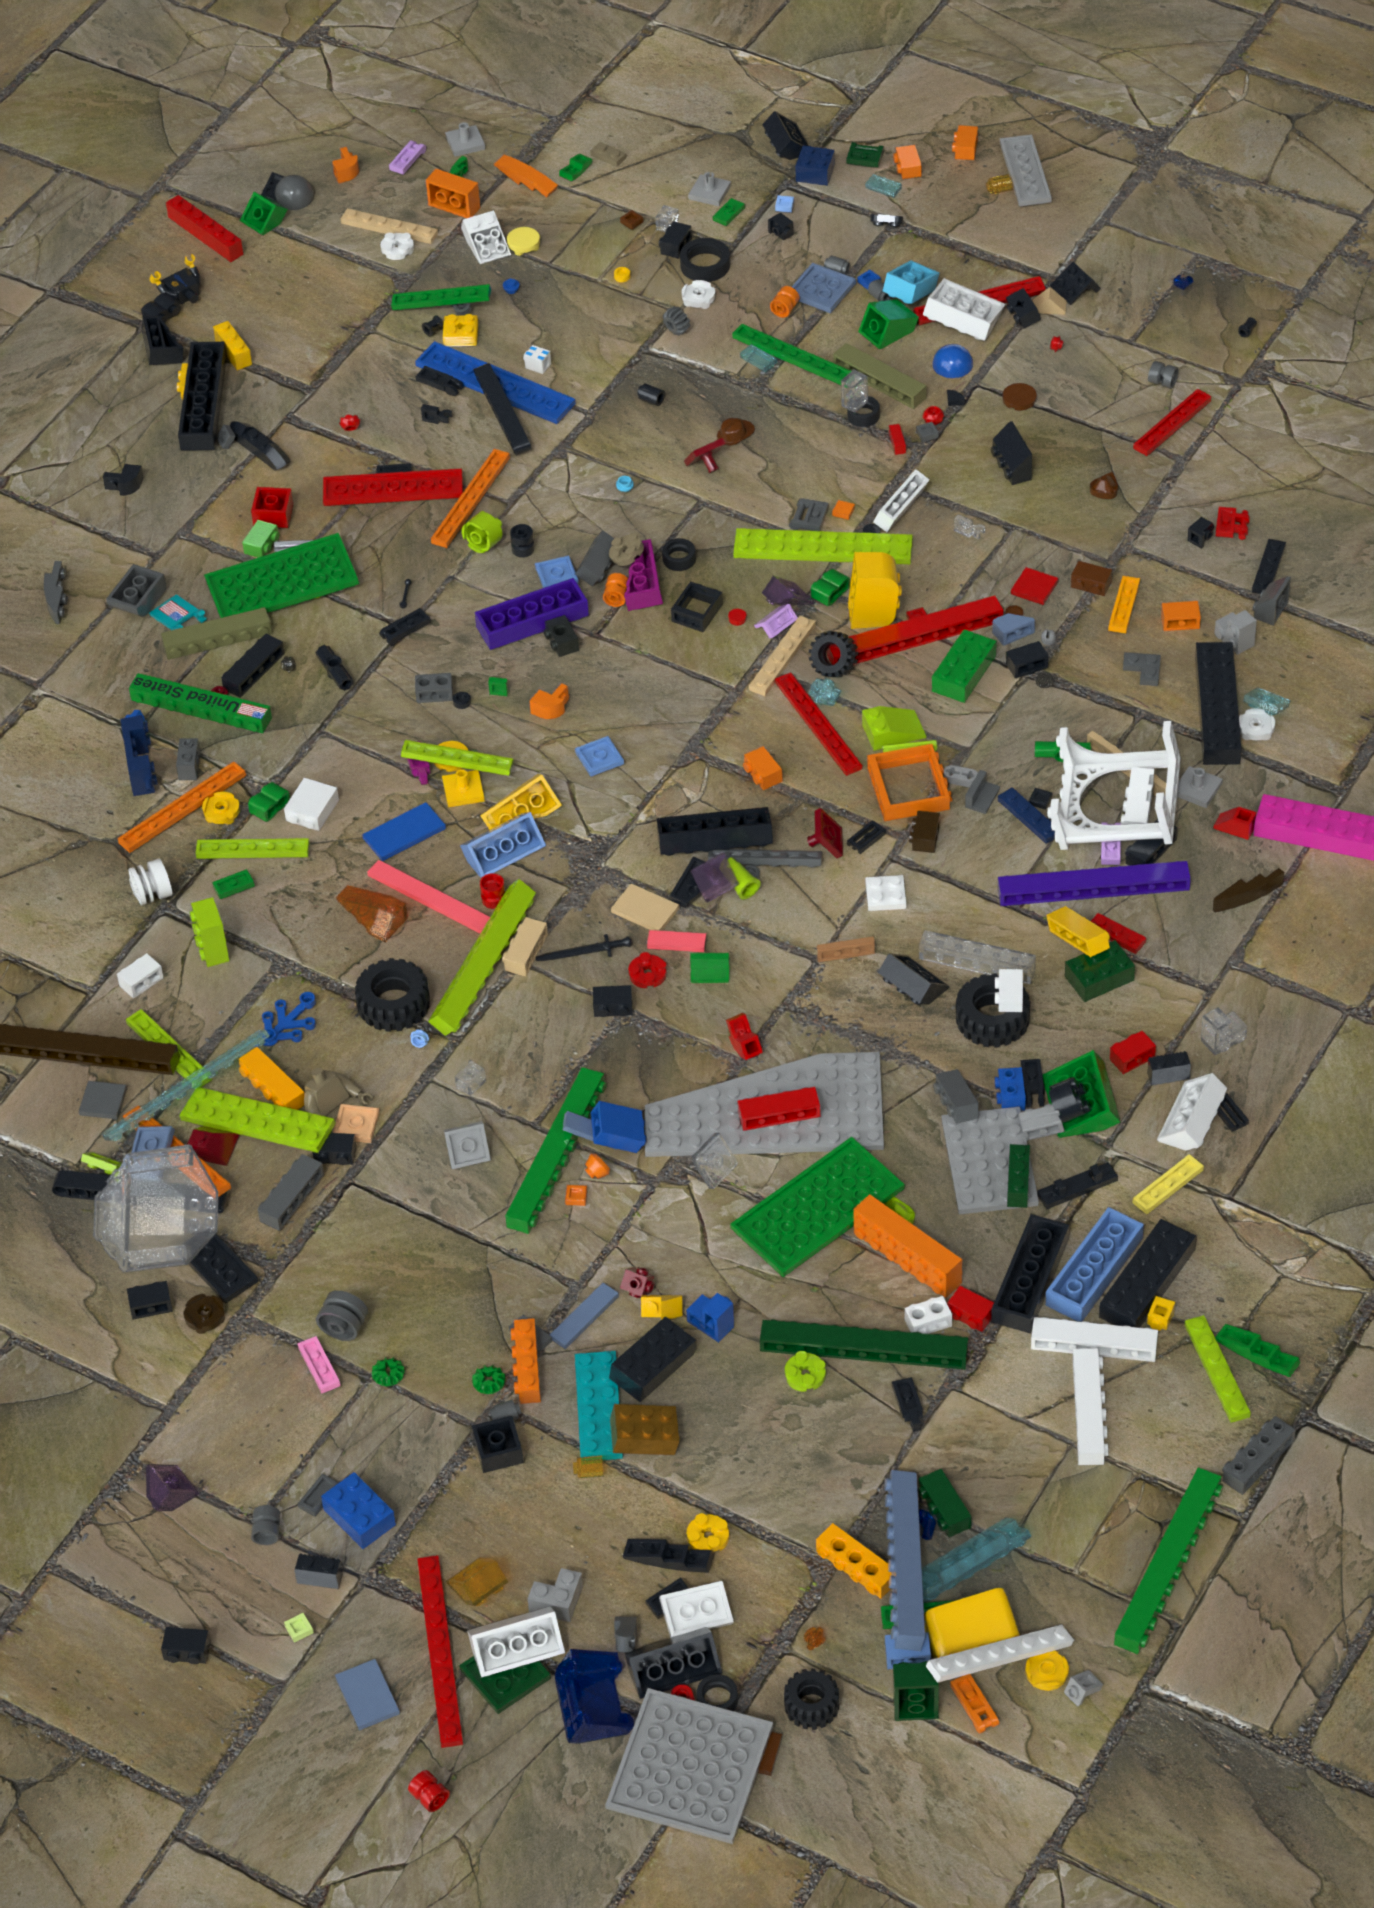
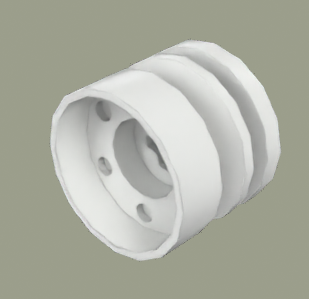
M160 858L147 862L148 871L146 872L142 865L137 866L138 874L134 867L128 869L132 891L141 906L146 904L145 896H147L150 903L154 902V892L159 899L172 896L170 881Z

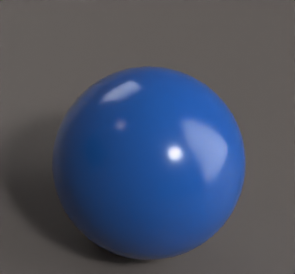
M948 344L941 347L935 353L932 366L934 371L940 376L960 378L972 370L973 359L965 347L958 344Z

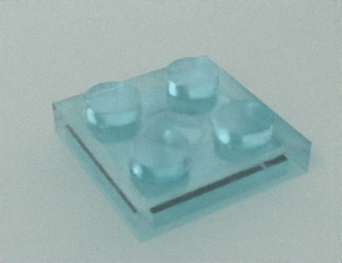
M1257 687L1245 694L1243 701L1252 708H1261L1267 714L1277 715L1289 707L1291 700Z

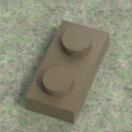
M599 142L590 150L591 156L615 167L619 166L626 159V153L602 142Z

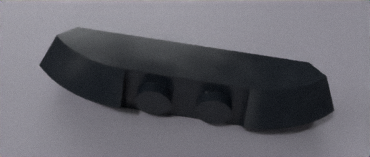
M238 421L230 423V427L235 434L234 440L274 471L291 462L277 444L250 424Z

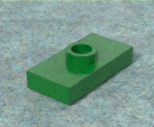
M731 198L713 215V221L727 226L745 208V203Z

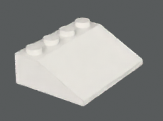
M944 278L928 297L923 315L930 320L941 322L947 327L955 328L961 333L974 336L977 340L985 341L996 324L1005 304Z

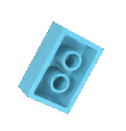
M910 260L887 273L883 292L888 293L890 297L901 299L904 303L912 304L936 289L939 272Z

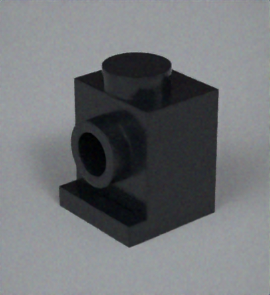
M780 212L768 219V233H774L782 240H786L794 235L793 221Z
M1200 517L1188 528L1187 541L1202 549L1204 542L1212 537L1214 524Z

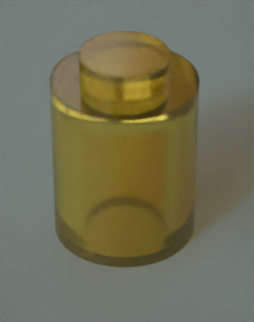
M1009 174L988 178V182H986L987 191L991 194H997L1012 190Z
M602 1455L577 1457V1462H573L574 1475L578 1474V1479L604 1477Z

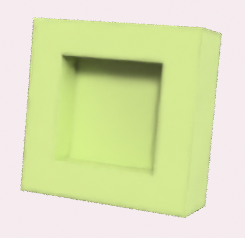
M304 1613L284 1622L285 1628L294 1643L314 1633Z

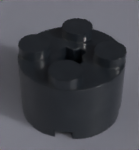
M1070 1077L1049 1087L1051 1088L1049 1090L1051 1103L1054 1110L1058 1109L1061 1115L1058 1117L1062 1122L1067 1123L1092 1111L1091 1105L1084 1095L1086 1093L1085 1086L1082 1082L1078 1083L1075 1077Z

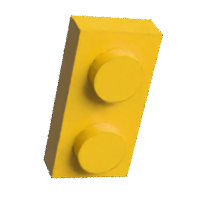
M182 363L181 370L178 371L180 382H177V392L181 393V399H183L188 363Z

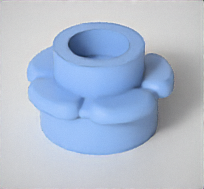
M420 1029L413 1031L410 1035L412 1045L418 1048L424 1047L429 1041L428 1034Z

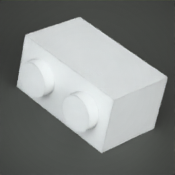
M146 953L117 973L119 986L134 999L163 979L161 965Z
M999 969V977H995V989H999V992H995V1004H999V1012H1022L1023 969Z

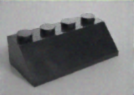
M707 1627L624 1653L639 1699L645 1697L648 1688L665 1692L677 1685H687L703 1680L710 1675L722 1674L713 1635Z

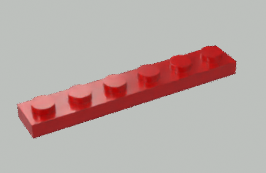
M1200 389L1195 390L1133 444V449L1148 456L1210 403L1211 396Z

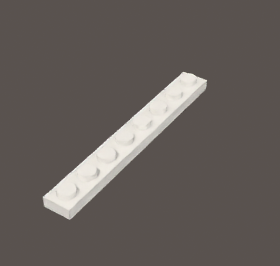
M1061 1624L928 1661L926 1667L937 1682H942L1066 1648L1072 1645L1074 1639Z

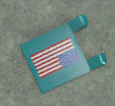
M177 594L149 612L150 616L170 630L183 628L181 624L193 616L200 623L207 620L204 617V610L197 609Z

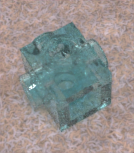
M826 677L824 679L816 678L808 694L814 697L813 701L820 705L834 706L842 690L834 686V682Z

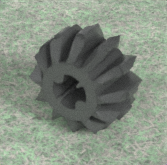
M678 306L670 307L662 315L663 322L669 329V332H672L674 335L679 336L685 333L691 326L687 314Z

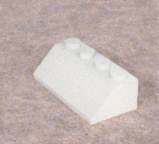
M1213 1073L1185 1081L1157 1140L1185 1151L1200 1147L1203 1144L1207 1131L1210 1129L1213 1118L1217 1114V1109L1224 1099L1227 1087Z
M551 1607L467 1630L481 1677L565 1653L555 1611Z

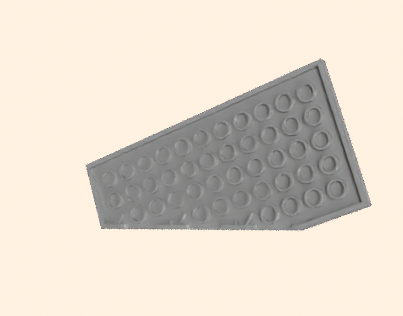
M880 1052L818 1054L645 1105V1157L829 1152L851 1136L866 1150H884ZM802 1088H816L820 1102V1117L746 1131L742 1130L737 1100Z

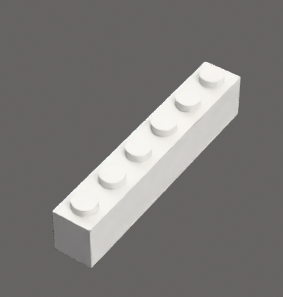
M1034 1317L1031 1349L1073 1354V1349L1098 1348V1354L1101 1357L1155 1362L1158 1330Z
M1098 1348L1073 1349L1078 1465H1104V1456H1108V1444H1104V1439H1107V1426H1103V1421H1106V1408H1102V1404H1105V1391H1101L1100 1387L1104 1386V1374H1100L1099 1370L1103 1369V1357H1099Z

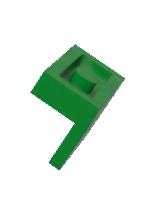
M690 953L691 983L729 982V953Z

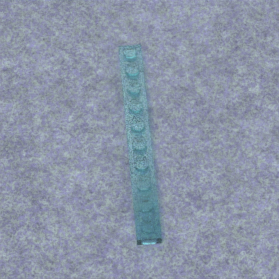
M258 1030L101 1133L104 1140L113 1142L123 1137L122 1133L127 1130H134L143 1119L145 1121L155 1116L154 1112L159 1109H166L175 1098L177 1100L187 1095L186 1091L189 1089H196L203 1084L202 1081L207 1077L210 1079L216 1076L218 1070L222 1067L224 1069L234 1064L233 1060L242 1057L254 1046L260 1047L263 1045L265 1039L270 1037L266 1030Z

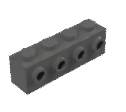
M304 1154L298 1160H295L287 1174L282 1176L279 1184L270 1191L268 1198L259 1205L258 1214L260 1222L280 1231L324 1176L322 1163Z
M1276 1416L1270 1422L1266 1421L1261 1431L1250 1438L1248 1445L1245 1448H1240L1235 1458L1224 1465L1222 1481L1243 1495L1294 1442L1296 1429Z

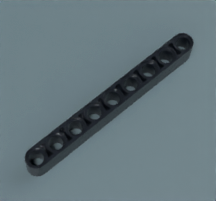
M60 1170L56 1173L52 1186V1192L60 1197L220 1214L224 1211L228 1198L227 1191L215 1199L200 1185L66 1170Z

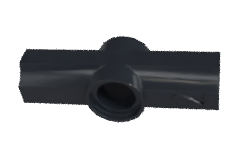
M325 644L319 646L315 653L326 669L328 677L334 680L339 689L344 691L350 689L354 681L343 666L341 658L335 655L330 646Z

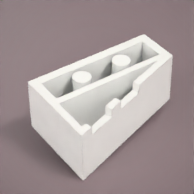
M1132 767L1129 787L1126 786L1125 798L1127 800H1124L1123 804L1125 814L1121 816V825L1148 823L1153 795L1154 769Z

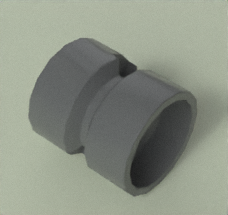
M1154 361L1149 370L1148 382L1157 385L1161 383L1162 386L1172 389L1177 381L1179 368L1172 365L1165 366V363Z
M270 1505L256 1507L253 1510L252 1521L254 1524L252 1525L251 1539L260 1545H272L278 1541L280 1511Z

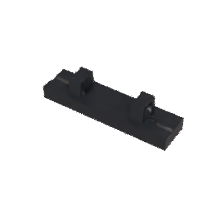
M1109 1162L1099 1166L1095 1164L1090 1166L1087 1171L1065 1180L1060 1178L1054 1181V1184L1037 1190V1196L1047 1210L1118 1181V1175Z

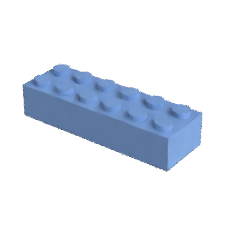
M1108 1207L1047 1289L1046 1306L1077 1322H1082L1143 1239L1144 1224Z

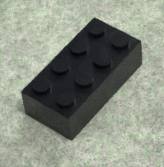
M665 1316L611 1364L609 1379L637 1401L641 1402L694 1355L697 1340Z

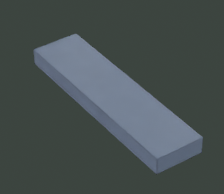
M602 1283L549 1335L552 1337V1341L566 1349L619 1297L618 1292Z

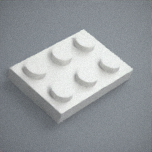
M722 1581L659 1597L670 1638L704 1627L710 1630L731 1625L734 1622Z

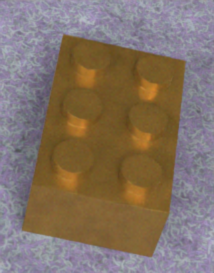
M614 1404L610 1416L613 1453L675 1455L679 1444L676 1406Z

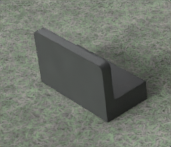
M979 770L965 795V808L984 814L987 813L1000 790V786L987 782L986 771Z

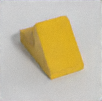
M641 1295V1317H661L662 1320L665 1316L669 1319L683 1316L682 1295Z

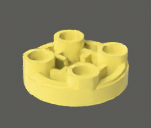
M515 228L507 235V245L514 251L515 255L520 256L539 249L540 235L533 228Z

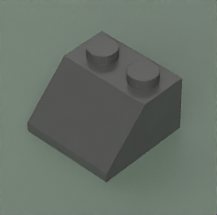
M1287 576L1271 582L1266 589L1262 590L1260 599L1255 601L1252 609L1256 620L1274 626L1289 602L1291 577Z

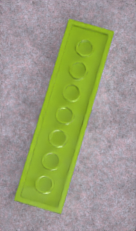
M201 1087L195 1089L179 1115L181 1121L319 1153L336 1124L334 1118Z

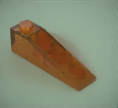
M347 885L336 897V900L349 913L354 915L356 921L362 924L371 936L385 943L408 919L406 903L390 895Z

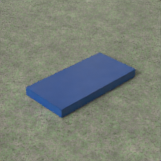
M425 802L362 835L365 842L380 860L384 861L445 830L446 826Z

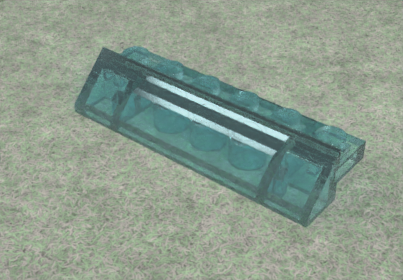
M1006 1517L921 1568L923 1603L937 1598L939 1594L955 1587L960 1581L970 1578L975 1572L988 1567L992 1562L1006 1556L1013 1549L1023 1546L1026 1540L1031 1538L1029 1530L1019 1527L1015 1519Z

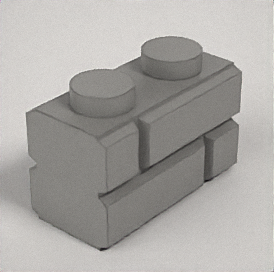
M1047 1104L1043 1108L1027 1109L1019 1113L1022 1131L1026 1140L1064 1132L1063 1123L1058 1117L1061 1115L1058 1109L1054 1110L1052 1104Z

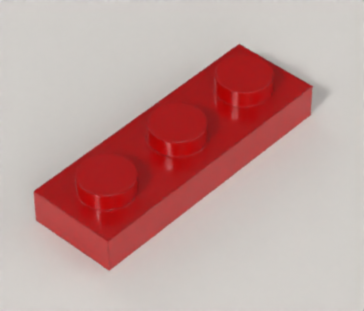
M1097 913L1091 920L1092 923L1108 932L1110 942L1116 940L1120 947L1134 954H1137L1146 943L1145 936L1100 913Z

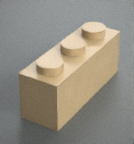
M525 917L523 923L519 924L515 938L511 939L508 951H505L503 954L502 962H504L505 971L527 976L536 959L535 957L548 936L546 922Z

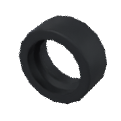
M860 395L849 401L847 405V418L853 425L867 427L879 420L880 404L874 397ZM860 408H868L871 409L872 412L868 414H859L856 413L855 410Z
M683 538L672 539L665 543L662 548L664 565L673 571H684L691 568L696 562L694 544ZM676 551H683L689 554L683 558L669 556Z
M721 1674L710 1675L699 1683L696 1690L697 1702L730 1711L736 1709L738 1704L737 1686L728 1676ZM720 1687L729 1691L730 1699L722 1705H713L705 1701V1693L712 1688Z

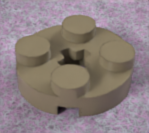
M631 533L621 538L617 537L611 542L612 546L609 550V557L618 566L629 565L635 561L634 558L637 555L640 556L642 554L644 545L636 533Z

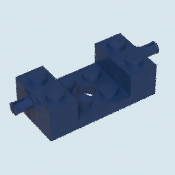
M142 715L122 718L120 721L133 796L155 793L154 785H158L156 774H152L155 772L154 762H150L149 755L138 756L149 753L148 746L151 745L150 734L146 735V733H149L148 724L143 722Z

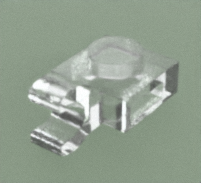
M959 514L954 518V531L968 538L972 535L977 539H980V532L985 533L986 527L984 525H973L972 520Z

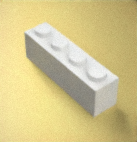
M915 469L880 509L873 522L888 532L923 492L930 479Z

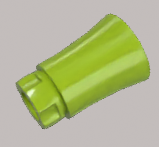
M732 857L722 862L720 870L735 889L740 899H748L758 891L761 885L760 880L750 874L739 862Z

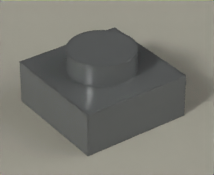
M933 422L916 426V432L922 442L939 438V432Z
M223 424L216 438L223 449H229L234 441L235 434L229 425Z

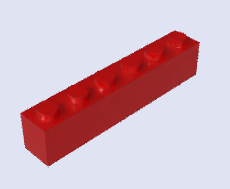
M180 195L166 202L168 218L229 262H233L244 255L240 238Z

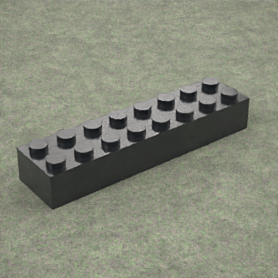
M225 341L191 342L178 431L181 451L215 450L227 360Z
M1196 642L1195 666L1203 765H1240L1241 737L1233 642Z

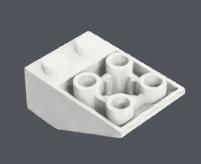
M494 210L463 219L461 229L480 265L511 255Z

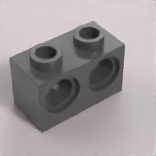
M451 673L415 675L417 703L453 701Z

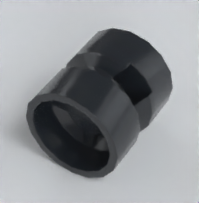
M518 524L512 527L510 530L512 553L522 558L532 555L535 549L532 528L526 524Z

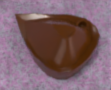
M1113 472L1105 474L1090 483V493L1095 497L1113 499L1117 496L1118 483Z

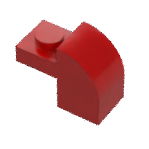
M745 1013L726 1020L730 1032L729 1039L741 1058L747 1060L763 1053L758 1035L751 1032Z

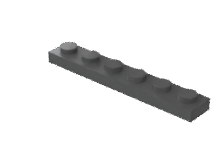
M715 849L709 851L708 863L719 866L723 861L732 857L741 865H769L772 867L788 865L789 867L807 866L813 868L821 866L822 851Z

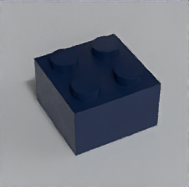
M802 146L795 166L796 182L828 186L835 166V150Z

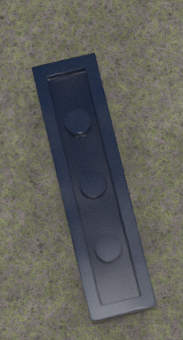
M1013 787L998 795V802L1045 844L1055 839V830L1051 828V821Z

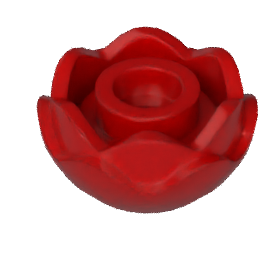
M930 406L923 412L925 423L933 422L934 425H937L943 421L944 412L937 406Z
M348 414L344 418H340L339 424L345 431H353L359 427L361 419H359L358 415L352 416Z

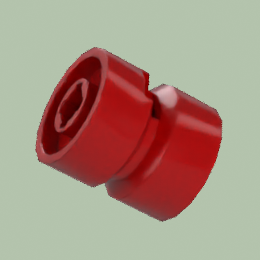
M489 873L480 880L481 901L486 908L495 909L505 893L504 879L499 874Z
M424 1770L411 1780L408 1791L416 1800H420L421 1805L428 1812L432 1813L446 1803L450 1792L442 1783L437 1784V1778L429 1770Z

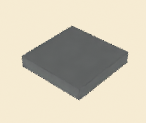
M88 1081L79 1108V1115L118 1119L127 1090L126 1085Z

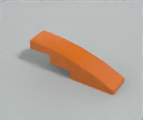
M505 154L494 164L495 167L518 185L523 183L532 191L537 189L545 197L552 194L558 187V184L538 170Z

